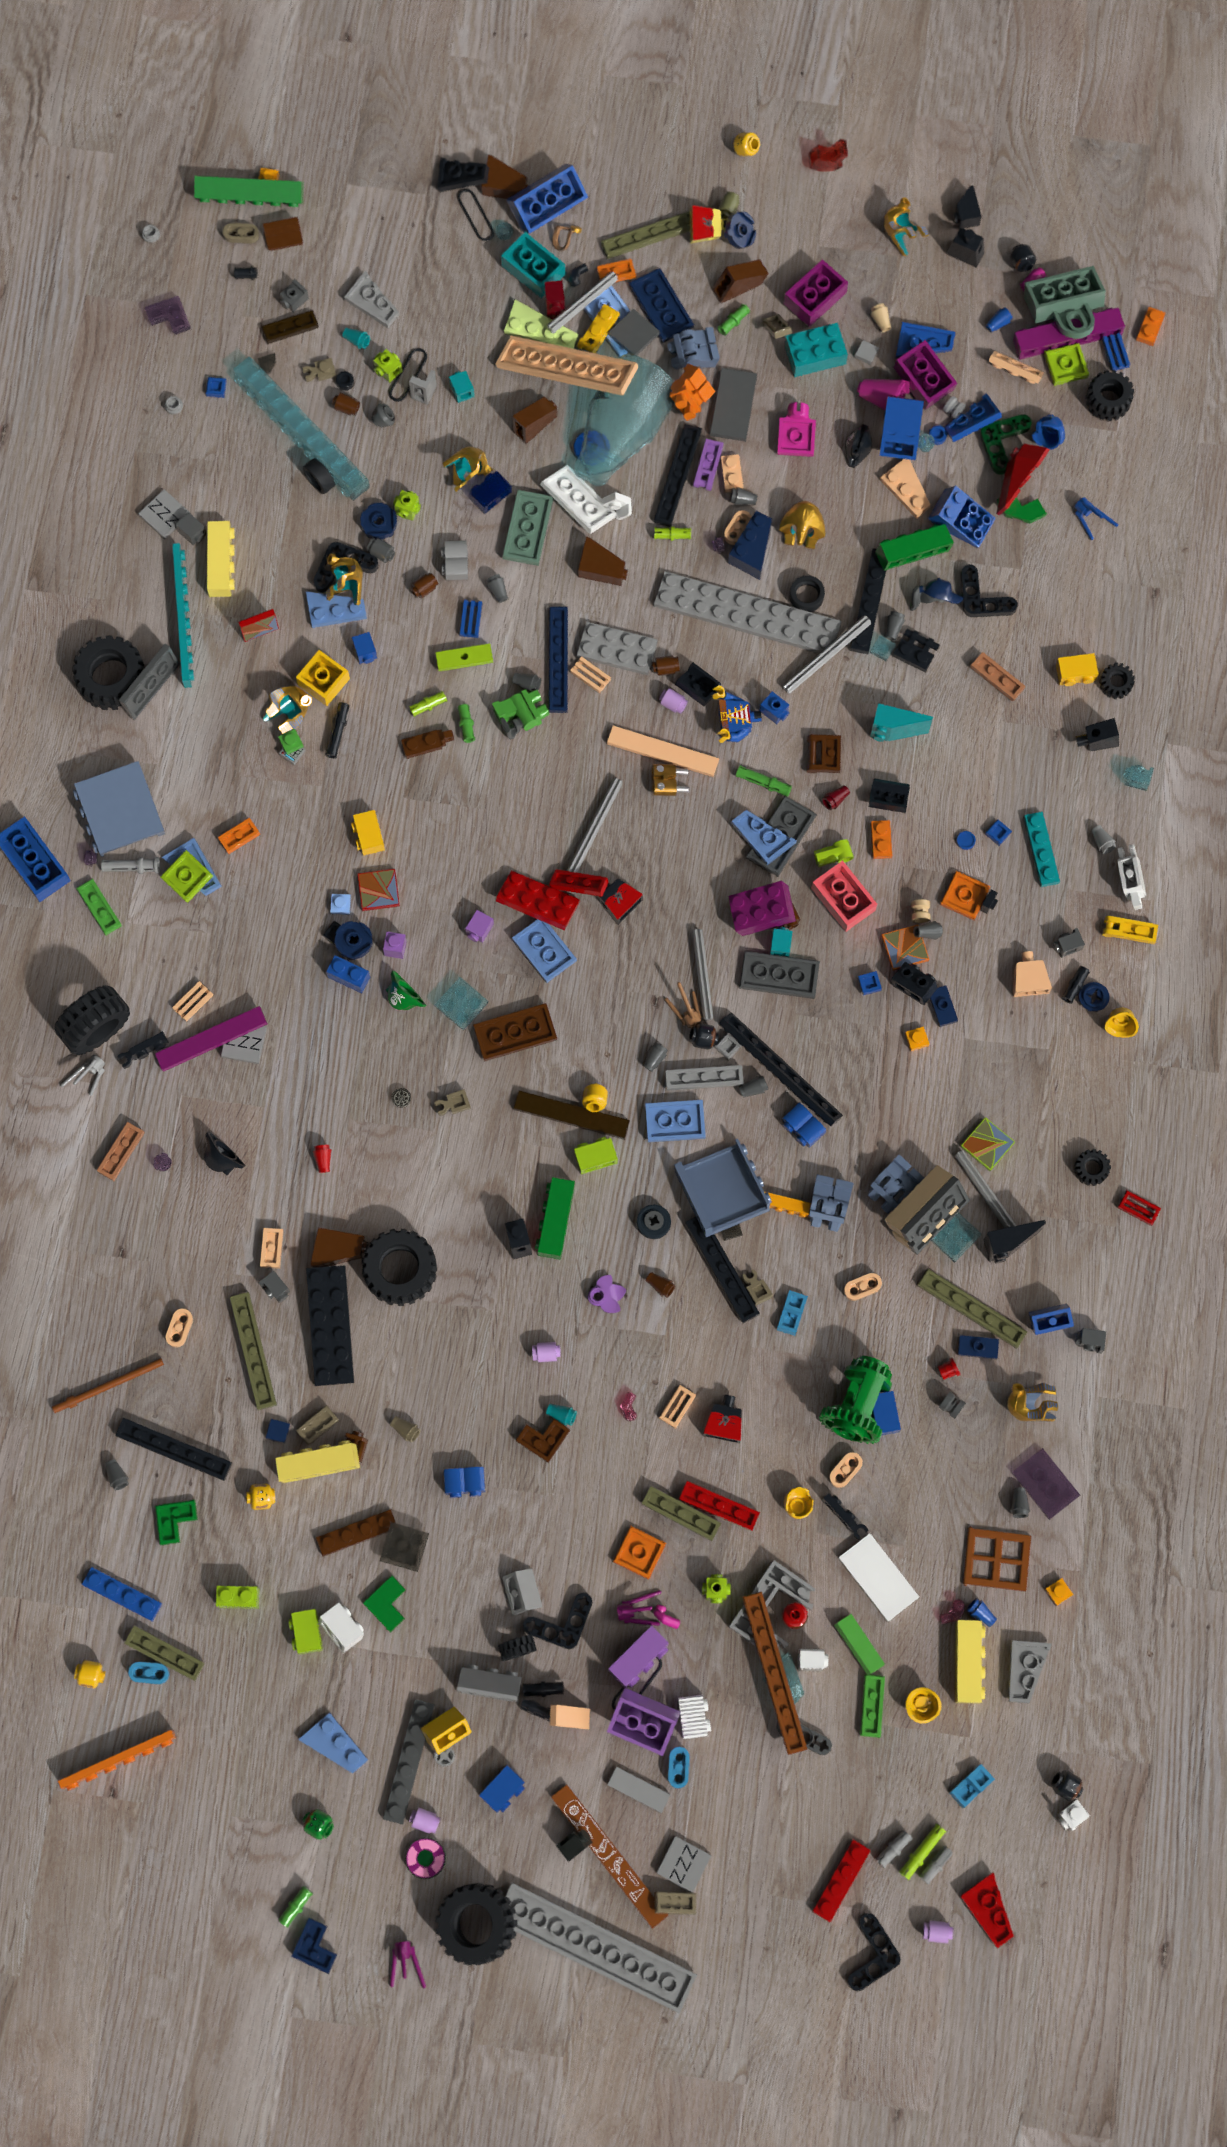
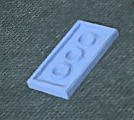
M612 285L584 308L592 321L603 304L618 311L620 316L611 329L630 312ZM608 333L605 339L618 357L621 358L628 354Z

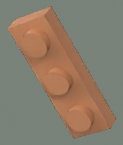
M984 652L970 666L972 670L1012 702L1026 687Z
M127 1122L98 1167L97 1172L115 1181L145 1132Z

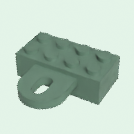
M1094 266L1025 282L1024 299L1035 323L1054 319L1059 331L1064 336L1078 339L1088 336L1093 331L1095 319L1091 309L1104 307L1106 291ZM1071 319H1078L1082 327H1074Z

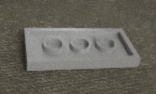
M586 622L577 658L582 656L588 661L649 675L658 639Z

